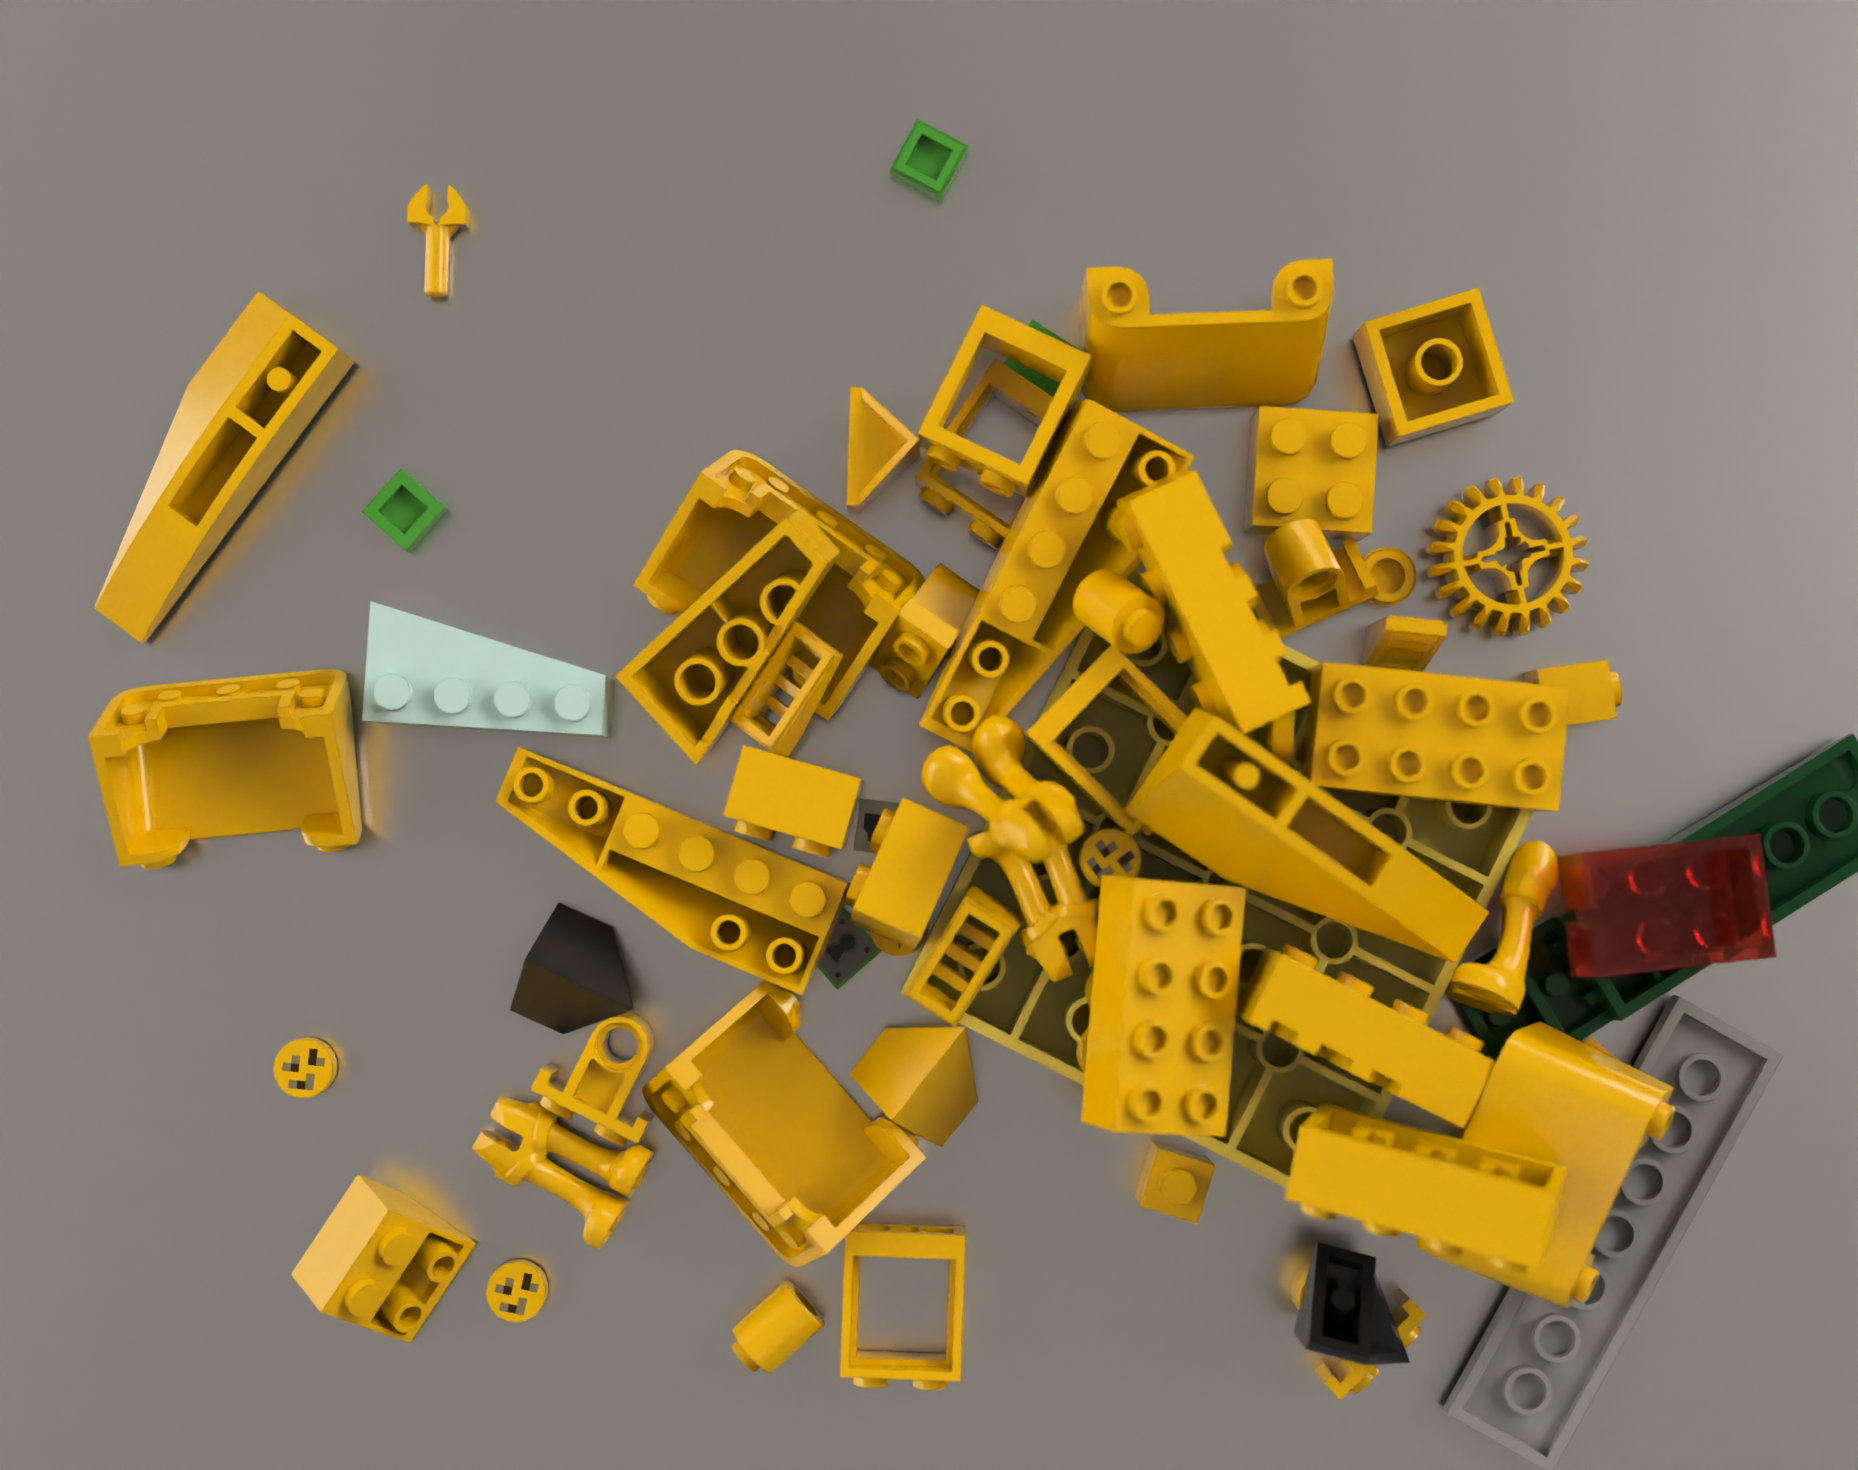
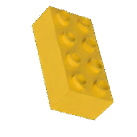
M1321 662L1312 666L1309 694L1311 702L1308 704L1301 775L1320 789L1538 812L1559 811L1571 688Z
M1112 875L1101 876L1081 1122L1121 1133L1226 1137L1246 887Z
M1323 1103L1300 1126L1285 1199L1300 1203V1210L1313 1217L1333 1220L1337 1219L1338 1214L1363 1221L1362 1227L1377 1235L1398 1237L1400 1232L1426 1238L1425 1245L1438 1252L1460 1255L1465 1249L1489 1256L1488 1262L1497 1268L1510 1272L1524 1273L1527 1272L1528 1267L1537 1270L1541 1268L1553 1238L1568 1168Z

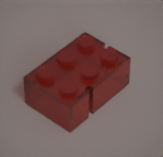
M1760 834L1557 856L1563 910H1575L1577 921L1565 922L1572 977H1605L1711 965V963H1730L1777 957Z

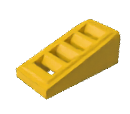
M1388 615L1366 627L1362 666L1423 672L1446 638L1448 624H1444V621Z
M794 621L729 720L771 753L788 757L803 735L844 655L804 625ZM800 646H803L820 659L814 669L795 656ZM789 667L807 679L802 688L785 676ZM779 687L794 698L789 707L775 697ZM768 708L782 717L777 725L764 717Z
M972 886L904 995L956 1027L1024 919L1023 916L980 888ZM968 915H973L974 917L989 925L996 931L1000 932L999 936L997 937L993 933L989 932L985 928L981 927L974 921L967 918ZM959 932L989 951L986 957L983 958L954 939L956 934ZM944 953L975 972L972 979H969L941 961ZM931 974L962 992L959 1000H955L927 982Z

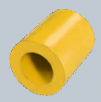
M1100 569L1092 572L1079 584L1074 595L1073 609L1078 620L1123 653L1136 654L1148 649L1162 632L1165 621L1162 605L1155 598L1114 570Z
M785 1280L732 1328L737 1341L731 1347L739 1360L750 1371L755 1373L758 1369L762 1368L767 1373L772 1374L825 1326V1321L805 1294L791 1281Z

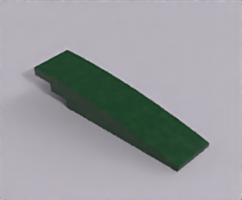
M1854 734L1844 736L1541 915L1538 920H1534L1524 981L1525 994L1520 1008L1516 1011L1514 1017L1490 1014L1451 999L1473 1037L1484 1042L1481 1049L1483 1054L1497 1061L1506 1042L1517 1029L1537 1022H1542L1581 1041L1611 1021H1622L1857 873L1858 741ZM1499 942L1465 963H1489L1496 953Z

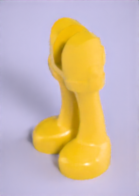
M993 715L986 718L974 733V758L980 773L997 788L1004 789L1015 799L1004 801L998 797L982 781L974 763L961 750L953 746L937 748L928 756L921 772L922 783L925 789L938 802L954 808L970 809L990 822L989 834L993 842L998 846L1012 850L1022 859L1039 863L1051 855L1049 844L1040 827L1043 826L1062 846L1069 844L1083 832L1082 822L1074 807L1075 798L1063 786L1052 781L1038 782L1024 770L1023 763L1026 752L1024 731L1011 718L1005 715Z
M1075 802V803H1074V807H1075V810H1076L1077 813H1078V807H1077L1076 802ZM1043 826L1040 827L1051 850V855L1043 859L1057 899L1055 905H1050L1029 860L1022 859L1012 850H1007L994 843L989 834V827L968 836L967 841L971 852L980 858H992L1002 867L1008 877L1026 925L1019 930L1022 944L1026 948V953L1038 960L1051 980L1056 983L1073 976L1067 960L1065 943L1061 944L1058 937L1061 933L1071 929L1074 930L1077 937L1074 941L1080 951L1083 952L1089 967H1094L1099 900H1088L1071 862L1067 845L1062 846Z
M1526 842L1513 853L1504 871L1501 892L1497 900V906L1502 908V919L1496 953L1487 964L1469 962L1460 964L1455 969L1446 990V995L1451 999L1468 1007L1499 1016L1514 1017L1516 1011L1519 1010L1525 994L1524 981L1533 922L1541 916L1547 899L1557 884L1559 876L1556 854L1544 842Z
M500 1096L490 1116L510 1131L523 1136L521 1145L497 1133L481 1130L472 1149L493 1167L497 1178L516 1187H519L526 1181L571 1204L584 1217L585 1224L582 1234L585 1243L600 1251L621 1220L629 1205V1201L616 1194L599 1189L569 1173L547 1159V1154L551 1152L590 1170L606 1180L612 1189L629 1198L640 1185L654 1152L642 1145H631L625 1151L603 1148L557 1124L559 1116L540 1105V1102L525 1103Z

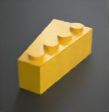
M1181 470L1117 500L1116 503L1122 515L1115 518L1116 527L1127 549L1130 552L1138 550L1147 572L1140 574L1143 589L1147 594L1155 598L1164 609L1171 628L1164 631L1167 643L1180 664L1187 661L1196 682L1189 686V691L1196 708L1216 715L1240 733L1245 734L1310 703L1311 700L1302 682L1290 686L1279 666V663L1282 662L1281 657L1286 655L1287 652L1276 630L1271 632L1264 620L1261 618L1256 619L1251 610L1257 606L1256 598L1258 594L1248 574L1245 573L1238 562L1235 561L1228 564L1224 553L1232 550V542L1196 470Z
M1285 944L1281 953L1268 948L1264 949L1236 1006L1237 1016L1265 1031L1274 1033L1280 1038L1316 1056L1328 1060L1334 1065L1372 1084L1384 1088L1390 1093L1463 1129L1465 1128L1496 1061L1480 1054L1484 1045L1483 1041L1450 1026L1447 1035L1444 1036L1425 1026L1429 1017L1427 1013L1398 999H1395L1392 1007L1389 1008L1369 998L1374 989L1373 986L1340 971L1337 979L1334 980L1314 970L1319 961L1317 958L1293 946Z

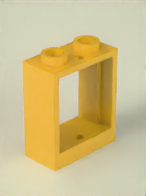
M982 304L918 431L920 447L926 449L925 458L937 466L952 472H957L959 466H962L981 475L978 482L988 490L1001 496L1010 498L1013 492L1028 497L1090 371L1091 355ZM983 347L1060 383L1021 464L943 428Z
M995 358L946 430L964 438L993 396L1037 426H1040L1053 397ZM926 459L915 474V483L923 488L918 497L943 515L948 516L950 511L954 509L972 521L967 528L971 534L996 549L1000 542H1004L1018 512L1010 524H1007L938 477L943 468Z
M1111 645L1024 735L1129 836H1134L1141 829L1149 836L1154 830L1127 813L1125 808L1054 740L1115 676L1175 735H1177L1188 717L1116 647Z
M858 1223L845 1236L840 1377L853 1378V1385L865 1388L888 1386V1379L912 1380L914 1388L923 1390H942L948 1388V1381L961 1382L965 1226ZM861 1256L949 1259L946 1353L857 1350Z

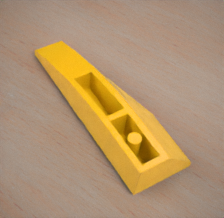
M258 291L188 384L94 609L140 643L145 644L355 361L298 318Z
M1090 399L1075 401L1028 497L1025 498L990 568L919 725L973 753V736L977 727L986 718L993 715L1007 716L1086 626L1078 620L1073 609L1074 595L1083 579L1100 569L1114 570L1127 579L1139 565L1141 557L1138 550L1130 552L1127 549L1116 527L1115 518L1122 515L1116 501L1181 470H1188L1195 456Z
M1194 708L1125 809L1127 813L1227 881L1454 963L1489 914L1486 909L1312 782L1216 715L1198 708Z
M519 746L495 800L497 804L690 949L800 995H803L826 950L842 908L845 907L844 902L851 884L850 881Z

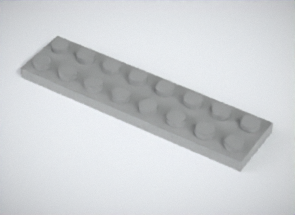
M1672 995L1633 1067L1674 1087L1667 1104L1676 1108L1675 1113L1662 1139L1658 1141L1649 1137L1647 1142L1637 1151L1591 1251L1594 1254L1591 1267L1600 1271V1274L1590 1296L1584 1304L1575 1301L1569 1308H1563L1510 1287L1442 1408L1446 1414L1544 1470L1555 1469L1784 1055L1682 997Z

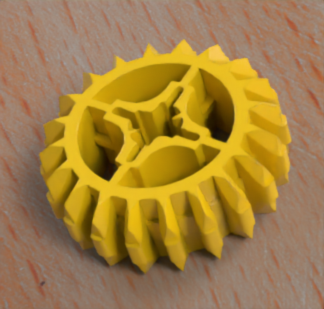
M1521 477L1510 479L1505 492L1498 478H1490L1485 482L1484 495L1474 485L1463 490V499L1466 506L1454 499L1444 506L1447 515L1453 522L1438 519L1433 523L1432 530L1445 538L1446 541H1436L1427 544L1426 553L1442 557V563L1429 567L1427 575L1430 578L1445 576L1447 585L1438 588L1434 594L1438 600L1452 594L1456 596L1458 601L1449 611L1453 618L1460 617L1468 609H1471L1473 611L1469 619V628L1471 630H1480L1490 617L1492 636L1500 637L1505 635L1509 621L1512 630L1517 636L1528 634L1530 619L1539 628H1544L1552 623L1549 609L1558 614L1566 613L1570 609L1568 600L1561 592L1572 595L1581 592L1583 585L1579 580L1570 576V572L1577 573L1588 569L1589 562L1587 560L1573 557V551L1587 546L1588 539L1585 536L1570 537L1568 529L1580 522L1579 516L1573 514L1563 519L1559 517L1557 512L1565 503V499L1562 496H1557L1547 504H1544L1542 502L1546 488L1544 484L1537 483L1533 485L1527 492V495L1524 496V483ZM1508 511L1517 513L1530 520L1541 531L1545 539L1532 540L1525 537L1519 531L1516 519L1509 518ZM1488 512L1490 526L1485 528L1486 544L1484 549L1472 555L1463 556V546L1468 530L1481 514ZM1505 544L1508 545L1506 551L1513 548L1516 554L1531 552V554L1518 559V562L1511 564L1509 571L1506 570L1508 563L1500 565L1497 560L1482 562L1504 549ZM1550 558L1549 572L1543 587L1531 600L1526 602L1524 588L1529 586L1528 571L1530 566L1541 559ZM1467 574H1484L1490 577L1496 584L1498 594L1505 595L1506 604L1492 600L1481 593L1471 582Z

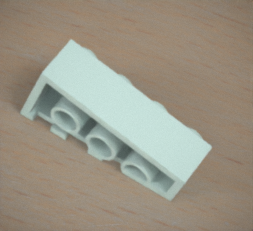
M370 601L362 721L377 724L611 738L615 679Z

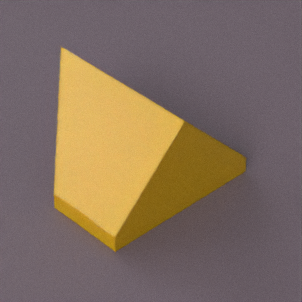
M850 387L847 509L848 513H861L920 458V439L863 387Z
M885 1027L849 1073L892 1122L940 1147H943L978 1102L966 1027Z

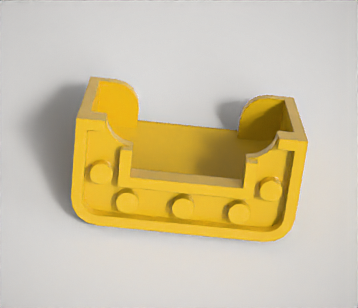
M1333 258L1306 259L1290 262L1280 269L1272 283L1271 310L1150 314V296L1147 284L1138 273L1123 267L1087 268L1079 295L1081 351L1091 355L1090 371L1082 386L1085 397L1115 413L1251 408L1259 406L1278 407L1298 404L1311 393L1317 383L1334 291Z
M731 450L700 472L633 586L645 593L648 601L658 610L668 614L684 612L783 519L801 507L841 551L796 620L844 655L813 715H820L829 721L875 658L898 613H900L910 597L913 598L924 584L925 579L917 567L763 459L744 450ZM800 646L795 655L813 669L820 661L819 658L803 646ZM789 667L792 673L788 679L802 688L807 679Z
M317 669L136 687L123 691L113 697L88 735L119 867L141 865L145 869L166 867L177 859L176 855L186 848L191 839L301 829L303 841L310 846L317 847L322 852H336L346 849L350 845L358 844L362 833L351 696L347 675L342 670Z
M764 980L644 1085L642 1093L654 1114L771 1249L788 1264L794 1267H801L827 1254L926 1159V1156L917 1147L918 1140L913 1132L885 1118H877L871 1121L795 1034L801 1026L798 1015L801 1007L796 997L788 989Z
M1542 1022L1517 1029L1506 1042L1495 1063L1462 1140L1568 1168L1553 1238L1541 1268L1537 1270L1528 1267L1527 1272L1524 1273L1506 1271L1491 1265L1488 1262L1489 1256L1465 1249L1460 1255L1446 1254L1433 1250L1425 1245L1426 1238L1419 1236L1417 1247L1440 1260L1563 1308H1569L1575 1301L1584 1304L1590 1296L1600 1274V1271L1591 1267L1594 1259V1254L1591 1253L1638 1149L1647 1142L1649 1137L1660 1141L1667 1131L1676 1109L1667 1104L1674 1087Z

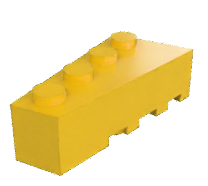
M800 507L783 519L617 673L615 677L697 765L714 748L731 722L729 718L792 623L798 619L841 551Z

